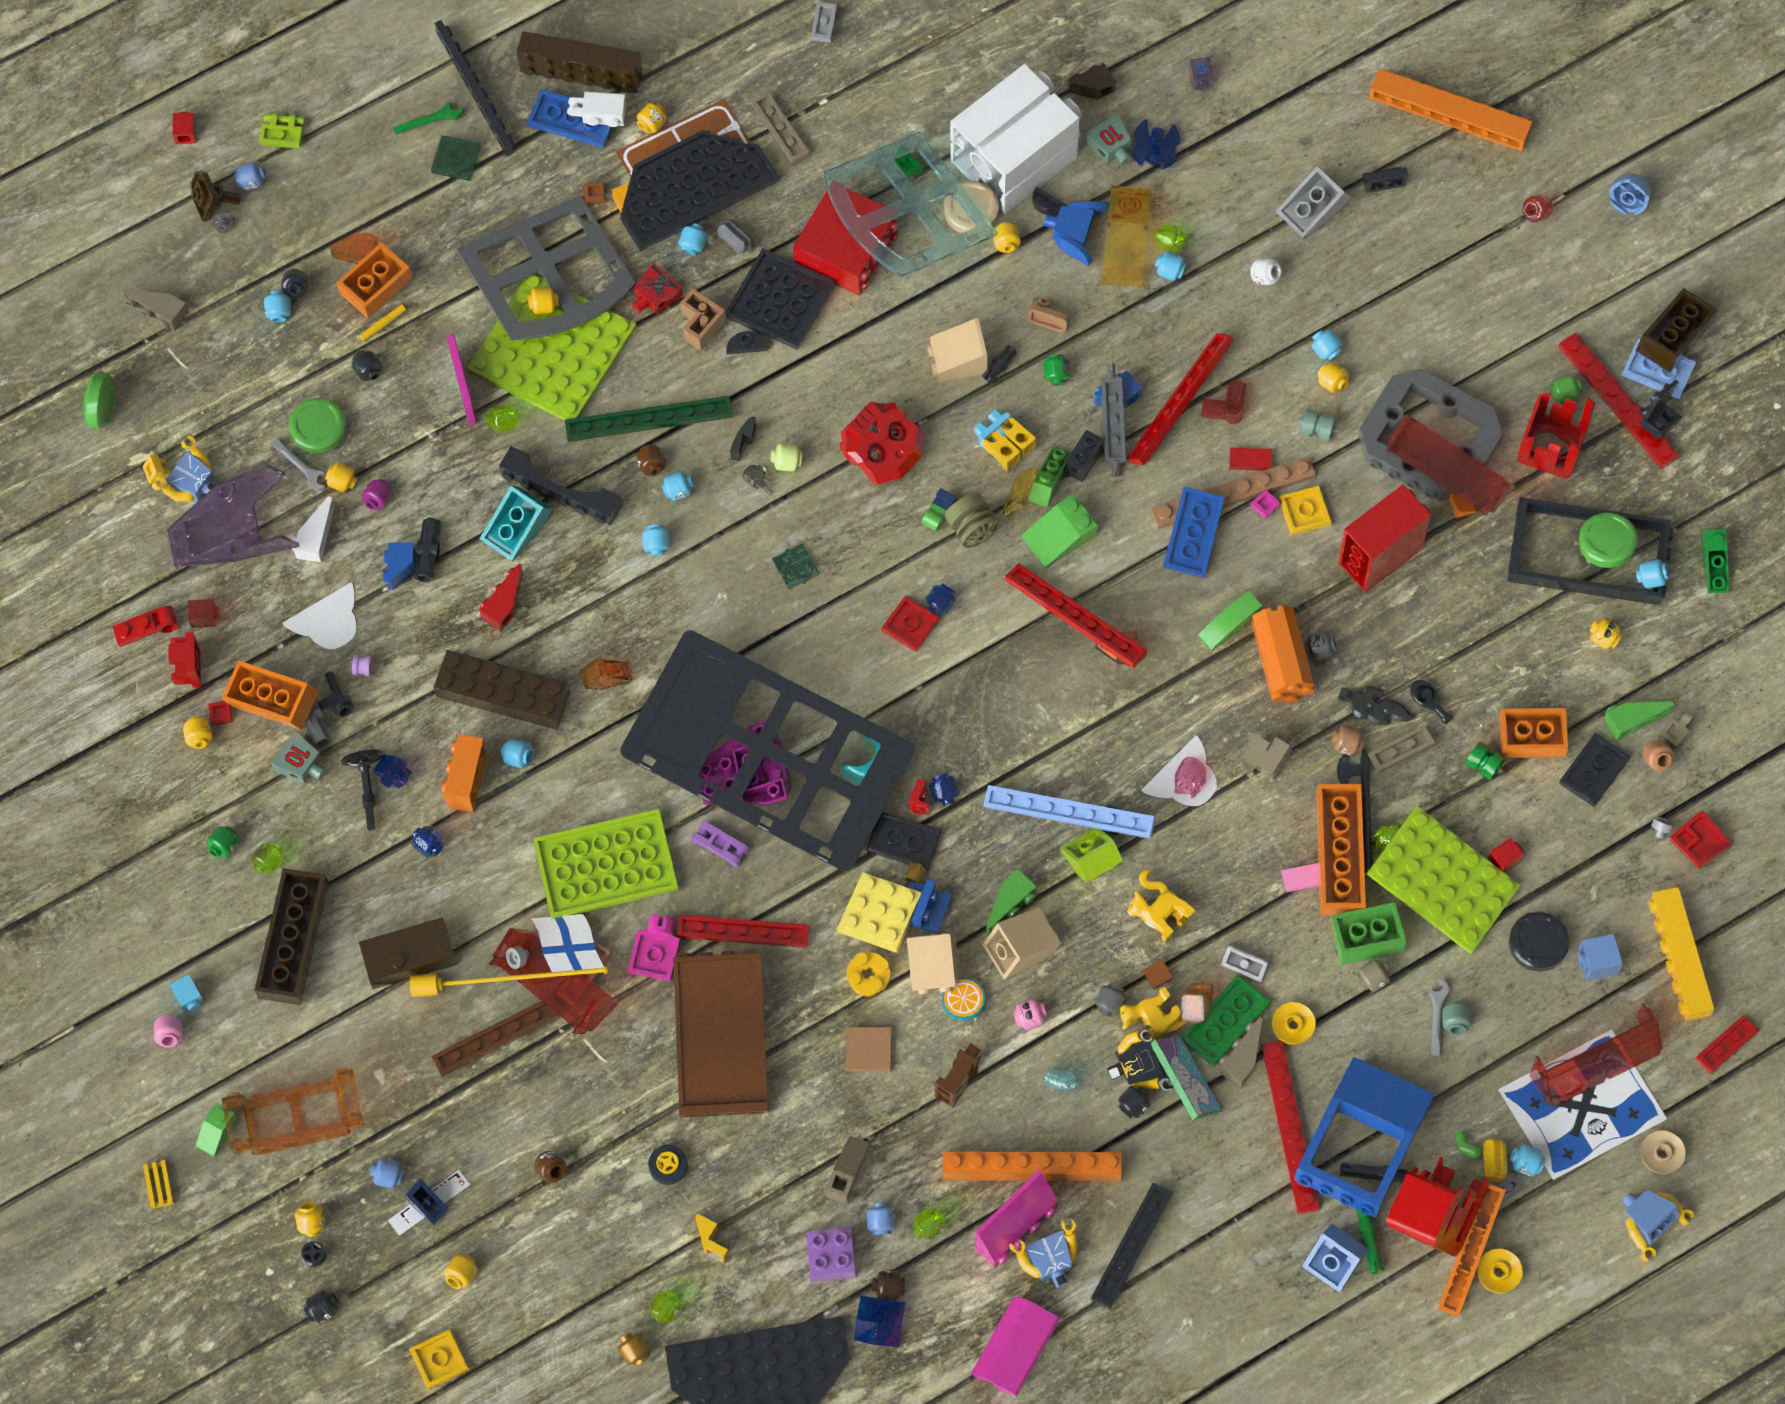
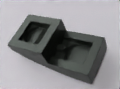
M751 416L735 436L730 449L731 460L739 461L743 444H752L757 427L756 417Z

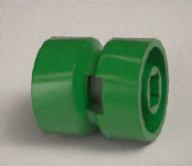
M1479 742L1470 753L1465 765L1474 771L1480 770V774L1491 781L1502 767L1506 758L1496 751L1490 752V747Z

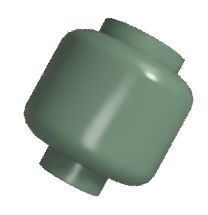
M1453 1001L1446 1005L1442 1010L1443 1028L1452 1035L1464 1034L1471 1027L1470 1008L1459 1001Z

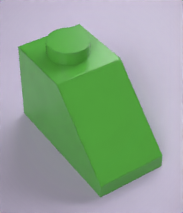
M216 1102L203 1122L195 1146L215 1157L238 1122L236 1114Z

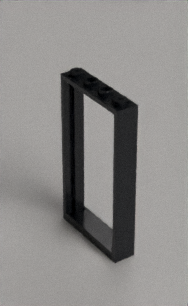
M1519 498L1507 582L1659 605L1661 598H1665L1667 586L1664 585L1653 588V591L1519 571L1518 568L1526 511L1587 520L1595 514L1604 512L1617 513L1627 518L1635 528L1660 532L1657 559H1660L1663 563H1666V560H1670L1671 547H1668V541H1672L1674 531L1673 528H1670L1671 520L1530 498Z

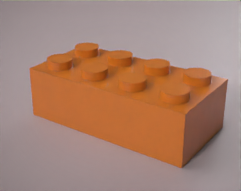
M238 660L222 700L234 708L303 730L319 691L308 683Z

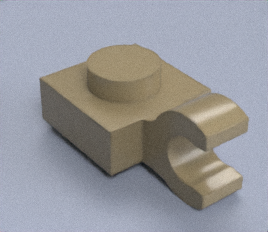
M1687 711L1679 721L1672 718L1659 733V737L1676 749L1688 736L1690 731L1687 727L1693 721L1694 715Z

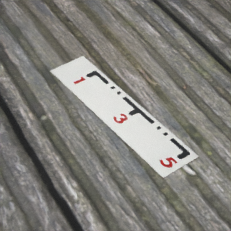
M457 1170L431 1190L443 1203H446L470 1184L460 1170ZM409 1205L388 1221L400 1236L424 1217Z

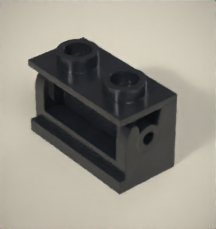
M1086 430L1065 461L1068 465L1064 473L1083 482L1104 450V439Z

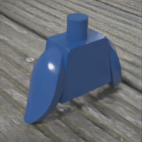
M1109 201L1072 202L1066 207L1060 208L1058 217L1046 214L1043 226L1054 229L1053 240L1062 252L1088 267L1092 263V258L1084 247L1093 217L1105 213L1109 209Z

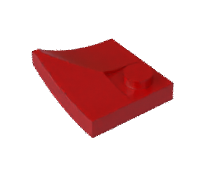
M1703 810L1669 838L1699 870L1731 848L1728 839Z

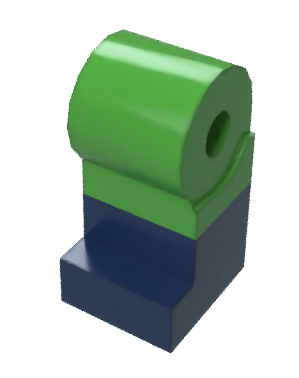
M940 488L936 498L925 513L922 524L935 532L939 531L946 521V511L957 502V496Z

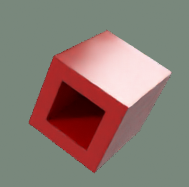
M182 111L173 113L172 135L175 144H196V120L193 112Z
M1509 838L1489 852L1488 860L1505 873L1522 861L1524 851L1518 842H1514L1512 838Z

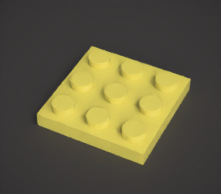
M862 873L837 931L838 933L898 953L913 919L922 892Z

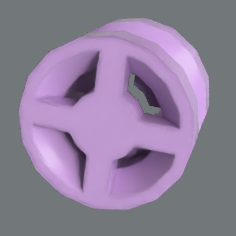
M354 655L352 675L364 674L370 677L373 664L372 656L360 657V655Z

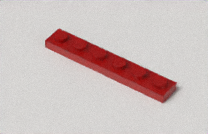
M679 915L677 938L798 948H807L809 925L690 915Z

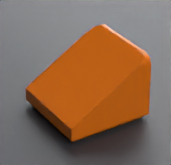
M1469 493L1450 494L1449 501L1456 518L1476 513Z

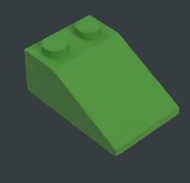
M1072 494L1055 505L1024 532L1021 537L1042 565L1047 568L1096 537L1098 525L1076 496Z

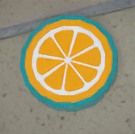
M958 978V986L953 987V991L942 993L943 1009L948 1016L955 1020H972L980 1015L984 1008V990L978 982L971 978Z

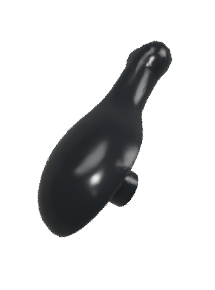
M1416 680L1411 684V696L1419 706L1434 711L1444 724H1448L1452 720V715L1440 706L1438 693L1434 686L1423 680Z

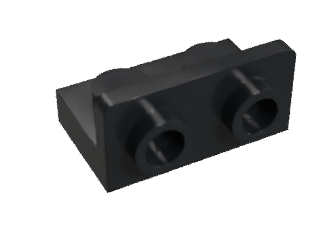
M1395 167L1362 174L1366 193L1404 187L1408 178L1406 167Z

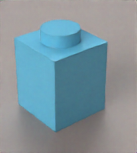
M189 974L169 985L185 1013L197 1010L204 1003Z

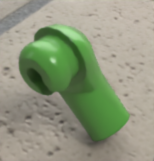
M1465 1131L1455 1133L1457 1148L1461 1155L1472 1160L1482 1156V1149L1468 1143Z

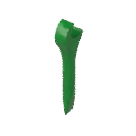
M447 102L444 107L435 113L395 126L393 130L396 135L438 120H458L463 116L464 108L461 106L459 110H452L451 102Z

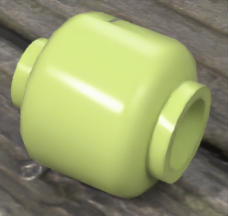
M780 443L775 450L771 451L770 460L774 463L777 470L793 472L797 467L801 466L802 451L794 444Z

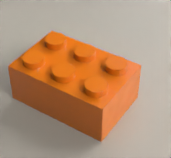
M381 242L338 280L337 285L340 294L364 316L369 318L411 281L412 275L410 267Z
M1566 708L1501 709L1498 722L1500 754L1505 758H1565L1568 751Z
M458 734L457 741L452 743L451 753H453L452 761L449 760L446 772L449 774L447 780L443 781L442 793H444V800L447 802L449 809L474 813L488 753L484 738Z

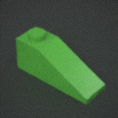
M1673 701L1623 703L1619 706L1615 704L1606 710L1604 722L1616 741L1672 713L1675 704Z

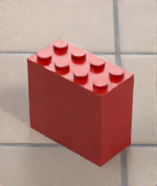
M832 182L793 245L794 262L835 280V285L859 296L862 290L868 288L871 275L877 273L882 257L885 258L888 255L891 242H895L899 236L898 214L888 207Z
M1402 484L1344 529L1338 564L1366 593L1423 549L1431 516L1429 508L1425 504H1421L1416 499L1414 492Z

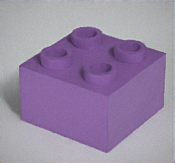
M851 1228L806 1232L811 1282L856 1278Z

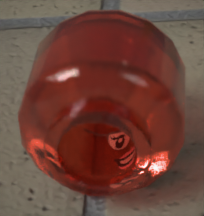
M1542 194L1527 198L1522 206L1524 217L1531 222L1544 221L1550 217L1553 211L1551 200Z

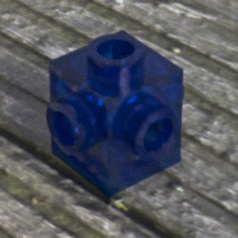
M385 754L372 770L381 778L380 783L385 787L398 789L407 783L408 777L412 773L406 767L408 764L403 759Z

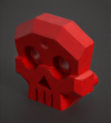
M871 401L841 431L842 442H840L839 447L842 455L853 466L859 465L871 483L877 486L900 480L918 462L922 456L925 433L906 418V412L896 402L876 403ZM872 425L873 432H868L867 430ZM892 430H896L898 436H894ZM872 451L877 453V458L872 457Z

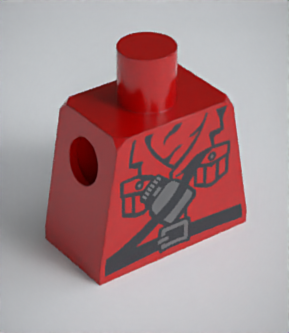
M653 263L634 287L635 296L638 299L632 304V307L638 313H641L647 307L654 313H658L683 296L682 288Z

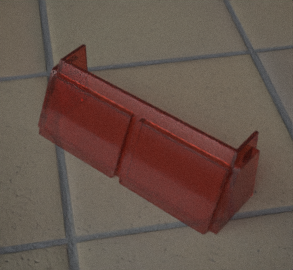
M1404 416L1387 442L1390 444L1387 451L1392 452L1485 516L1489 512L1494 513L1515 487L1510 481L1412 416Z
M509 928L489 964L501 967L511 976L552 972L544 957L540 938L528 930ZM514 946H520L529 952L526 965L518 969L511 968L506 959L507 950ZM585 974L517 980L574 1027L573 1034L584 1035L587 1031L592 1032L618 1005L617 1000Z
M1643 1003L1636 1017L1639 1025L1546 1070L1537 1055L1529 1076L1546 1105L1552 1104L1555 1107L1603 1083L1606 1077L1611 1079L1660 1055L1662 1042L1659 1023L1651 1009L1647 1008Z

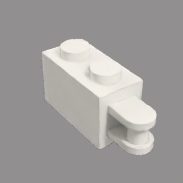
M584 92V98H569L570 108L567 109V113L571 116L583 117V123L589 125L604 124L611 127L624 126L626 111L624 94Z

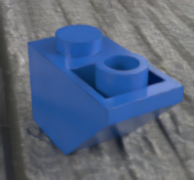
M1128 371L1116 375L1122 377L1124 409L1142 397V387ZM1101 386L1094 393V403L1102 406Z
M413 542L388 543V550H384V562L387 563V570H383V580L387 582L389 590L395 589L415 571L416 550Z

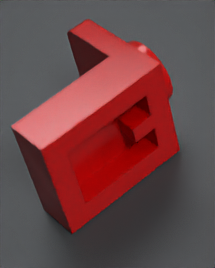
M919 778L910 796L908 808L915 814L929 815L930 804L924 802L928 793L926 781Z

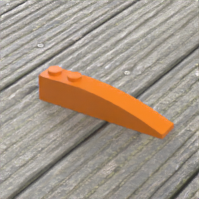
M1489 1184L1488 1191L1463 1247L1456 1257L1437 1309L1459 1317L1506 1190Z

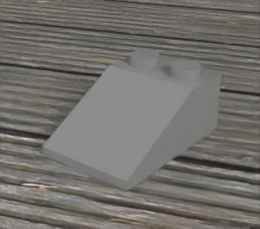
M1316 166L1275 212L1302 238H1306L1337 214L1352 197L1323 169Z

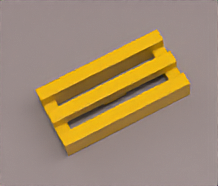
M161 1160L159 1163L153 1162L150 1165L144 1164L143 1168L151 1208L174 1204L166 1161ZM158 1168H162L168 1200L163 1199ZM150 1170H153L159 1202H155Z

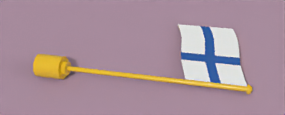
M583 914L567 915L551 919V917L531 918L539 932L543 954L552 972L443 981L442 977H438L437 973L411 975L410 992L412 997L439 995V992L443 990V986L601 972L607 974L609 968L603 966L596 952L591 928Z

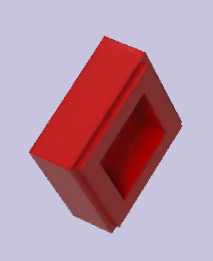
M222 701L208 704L211 726L233 723L231 706L228 703Z

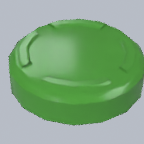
M96 372L87 383L88 386L83 402V416L89 428L102 429L111 418L110 414L115 400V385L109 373Z
M326 398L305 400L294 409L290 416L289 430L292 440L300 449L309 453L331 451L341 443L346 434L347 423L343 410L335 402Z
M1604 512L1595 514L1585 521L1580 529L1578 545L1581 554L1590 563L1598 567L1613 568L1623 565L1632 558L1636 551L1638 535L1634 525L1627 518L1617 513Z

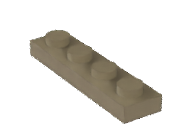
M769 92L751 100V105L792 165L810 156L808 149Z

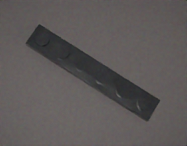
M1152 1183L1091 1296L1092 1301L1109 1310L1112 1309L1173 1192Z

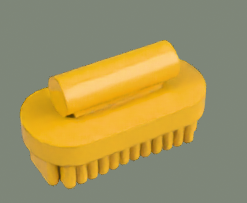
M1490 1139L1482 1145L1485 1165L1484 1176L1489 1177L1490 1181L1498 1183L1508 1176L1506 1144L1499 1139Z

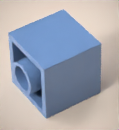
M1614 934L1587 939L1581 942L1578 949V957L1586 981L1619 974L1623 963Z

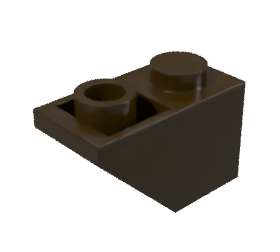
M1105 63L1094 65L1081 74L1073 75L1068 79V90L1070 93L1098 100L1115 92L1116 81Z

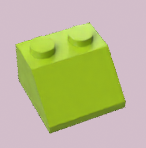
M1092 828L1060 847L1076 874L1086 883L1097 879L1105 871L1114 869L1117 864L1123 861L1114 840L1100 829Z

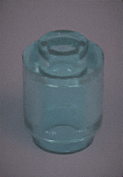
M1049 1067L1043 1084L1048 1085L1050 1089L1068 1095L1070 1091L1074 1092L1078 1079L1074 1078V1073L1054 1067V1069Z

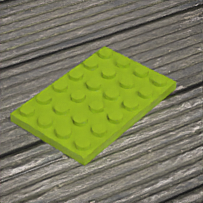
M1418 806L1414 807L1366 873L1469 954L1474 951L1520 887L1512 878Z
M659 809L533 838L551 919L581 914L678 891Z

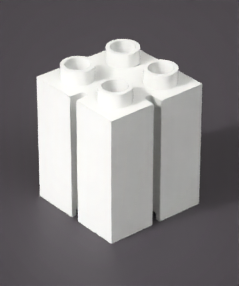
M1025 64L950 121L952 140L951 162L970 181H983L984 184L994 190L999 199V210L1004 215L1031 195L1036 187L1040 188L1077 159L1078 139L1081 137L1079 119L1082 117V114L1075 102L1070 98H1065L1062 101L1055 93L1050 95L1054 91V85L1050 78L1042 71L1034 74Z

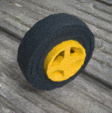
M662 1145L656 1148L650 1155L648 1161L649 1172L653 1179L661 1184H675L686 1175L688 1169L687 1157L677 1146Z

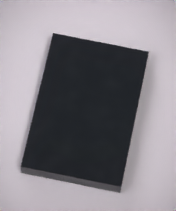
M1595 733L1558 784L1595 807L1628 763L1631 756Z
M883 812L872 832L866 852L907 865L910 862L919 863L928 871L942 830Z

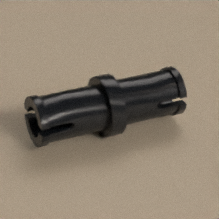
M1006 345L1000 355L994 357L992 364L982 374V377L986 381L990 378L988 382L993 383L1001 371L1007 369V364L1012 358L1016 356V349Z

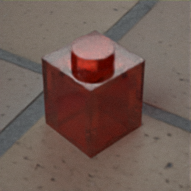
M213 599L188 600V622L191 628L217 626V619H220V608L215 605Z

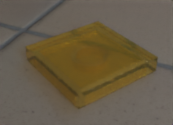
M1031 467L1015 478L1002 511L1003 515L1010 517L1025 506L1038 473L1037 469Z

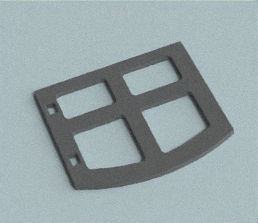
M581 195L457 248V253L510 340L546 337L581 326L611 309L636 285ZM573 214L586 235L554 250L545 251L533 230ZM585 215H587L591 222L586 225L581 219ZM519 238L531 259L496 275H490L478 254L511 239ZM591 250H596L615 281L586 304L578 305L555 266ZM616 262L620 270L614 271L611 264ZM536 274H541L548 286L552 288L553 294H558V302L565 313L540 320L519 322L500 290Z

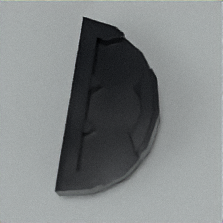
M1036 187L1033 191V206L1042 214L1057 216L1059 215L1060 208L1067 206L1039 187Z
M744 331L731 337L727 344L726 354L763 352L768 350L765 340L759 334Z

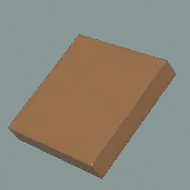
M847 1027L846 1070L848 1072H891V1027Z

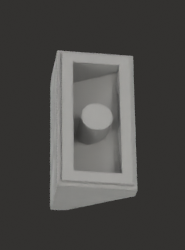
M1230 943L1221 966L1261 982L1271 960Z

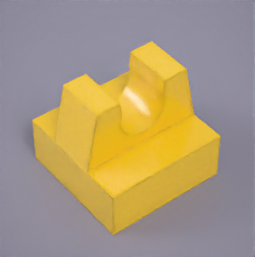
M157 454L150 455L143 465L149 484L157 483L156 477L163 476L166 478L171 473L169 469L162 468L166 464V459L159 458Z

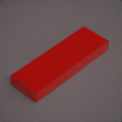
M1743 1015L1696 1056L1695 1059L1712 1074L1752 1039L1759 1030Z

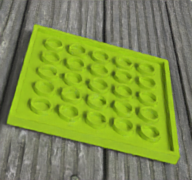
M537 274L522 282L508 304L519 322L540 320L565 313L559 302L551 314L537 315L533 310H529L528 293H531L533 288L549 287L545 279ZM571 292L578 305H584L589 302V300ZM608 310L597 318L562 333L534 339L510 340L498 320L468 365L467 372L564 421L579 418L637 326L636 323Z

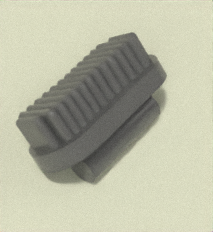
M727 220L720 224L717 229V235L734 248L738 254H745L752 250V237L736 222Z

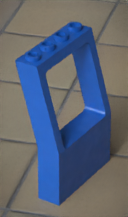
M1353 1057L1297 1168L1294 1180L1305 1187H1311L1319 1191L1324 1196H1330L1346 1206L1354 1207L1363 1214L1376 1218L1409 1147L1431 1106L1434 1093ZM1338 1113L1400 1141L1375 1193H1370L1312 1165L1334 1117Z

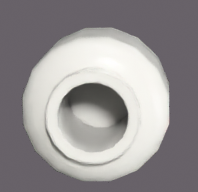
M1272 258L1257 259L1251 267V277L1259 285L1275 284L1282 273L1279 263Z

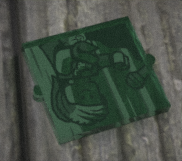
M803 543L790 550L786 549L784 553L772 558L788 590L800 584H806V581L819 575Z

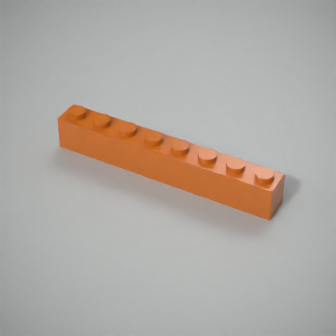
M1379 69L1370 90V99L1519 151L1523 150L1532 125V121L1525 117H1518L1509 114L1505 110L1492 108L1485 103H1478L1467 97L1454 95L1447 90L1434 88L1430 84L1414 81L1410 77H1402L1390 70Z
M943 1152V1180L1028 1181L1040 1170L1047 1181H1121V1152Z

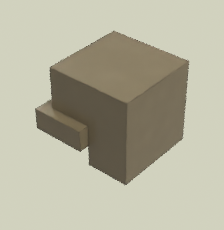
M1252 732L1248 738L1250 745L1242 757L1247 764L1274 780L1291 754L1292 749L1289 744L1276 736L1272 743Z

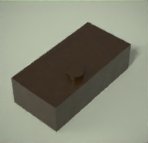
M1683 288L1642 335L1635 351L1671 373L1712 325L1718 309Z
M443 917L359 941L372 989L410 979L411 975L428 974L457 965Z

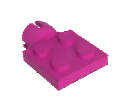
M652 914L649 919L648 928L646 930H637L628 973L671 982L674 971L673 957H677L681 940L673 936L675 927L673 918L664 915L662 923L661 914Z

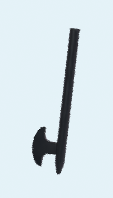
M1363 749L1360 765L1349 764L1347 755H1343L1337 765V775L1341 784H1348V780L1352 776H1361L1364 872L1367 873L1373 865L1369 758L1366 749Z

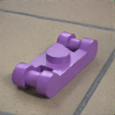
M702 821L699 826L700 830L698 833H694L691 838L697 845L710 850L735 867L739 866L742 856L746 855L750 850L742 842L706 821ZM707 833L711 834L709 840L704 838ZM731 847L736 849L734 854L728 852Z

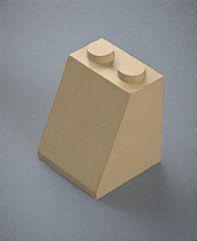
M979 318L930 337V345H927V352L929 357H933L934 363H931L933 376L937 375L938 383L980 375L987 370V352Z
M1038 907L999 922L982 945L1003 979L1006 980L1053 954L1061 942L1048 923L1046 916Z
M956 932L919 935L907 938L912 991L918 990V994L931 993V989L939 988L940 992L953 991V987L958 986Z

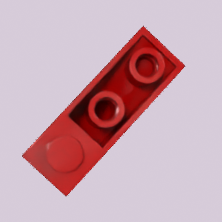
M520 563L508 571L506 579L502 583L497 584L490 598L485 599L480 605L481 618L500 632L515 615L523 577L522 565Z

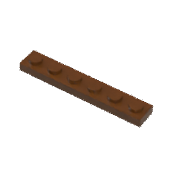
M548 997L432 1055V1059L443 1077L559 1019L560 1015L551 998Z

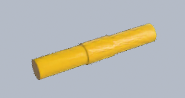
M402 304L360 334V339L363 342L368 340L406 311L405 307Z

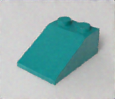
M510 486L481 535L480 540L509 560L514 561L544 526L553 509L523 488Z

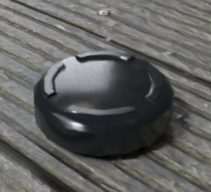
M1538 911L1527 913L1515 922L1510 931L1508 944L1511 955L1518 964L1528 970L1541 972L1551 970L1561 964L1567 955L1570 939L1567 928L1561 920L1552 914Z

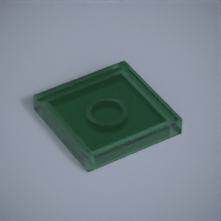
M441 135L431 167V173L471 181L481 149V143Z

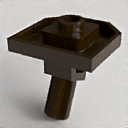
M202 170L195 171L191 181V196L202 222L209 220L214 206L219 205L220 201L235 205L240 204V194L223 190V185L212 183L207 172Z

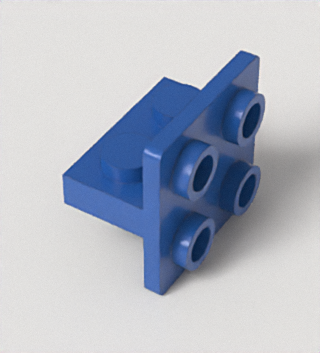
M928 879L925 885L910 882L908 888L922 892L910 926L938 934L951 900V894L935 889V882Z

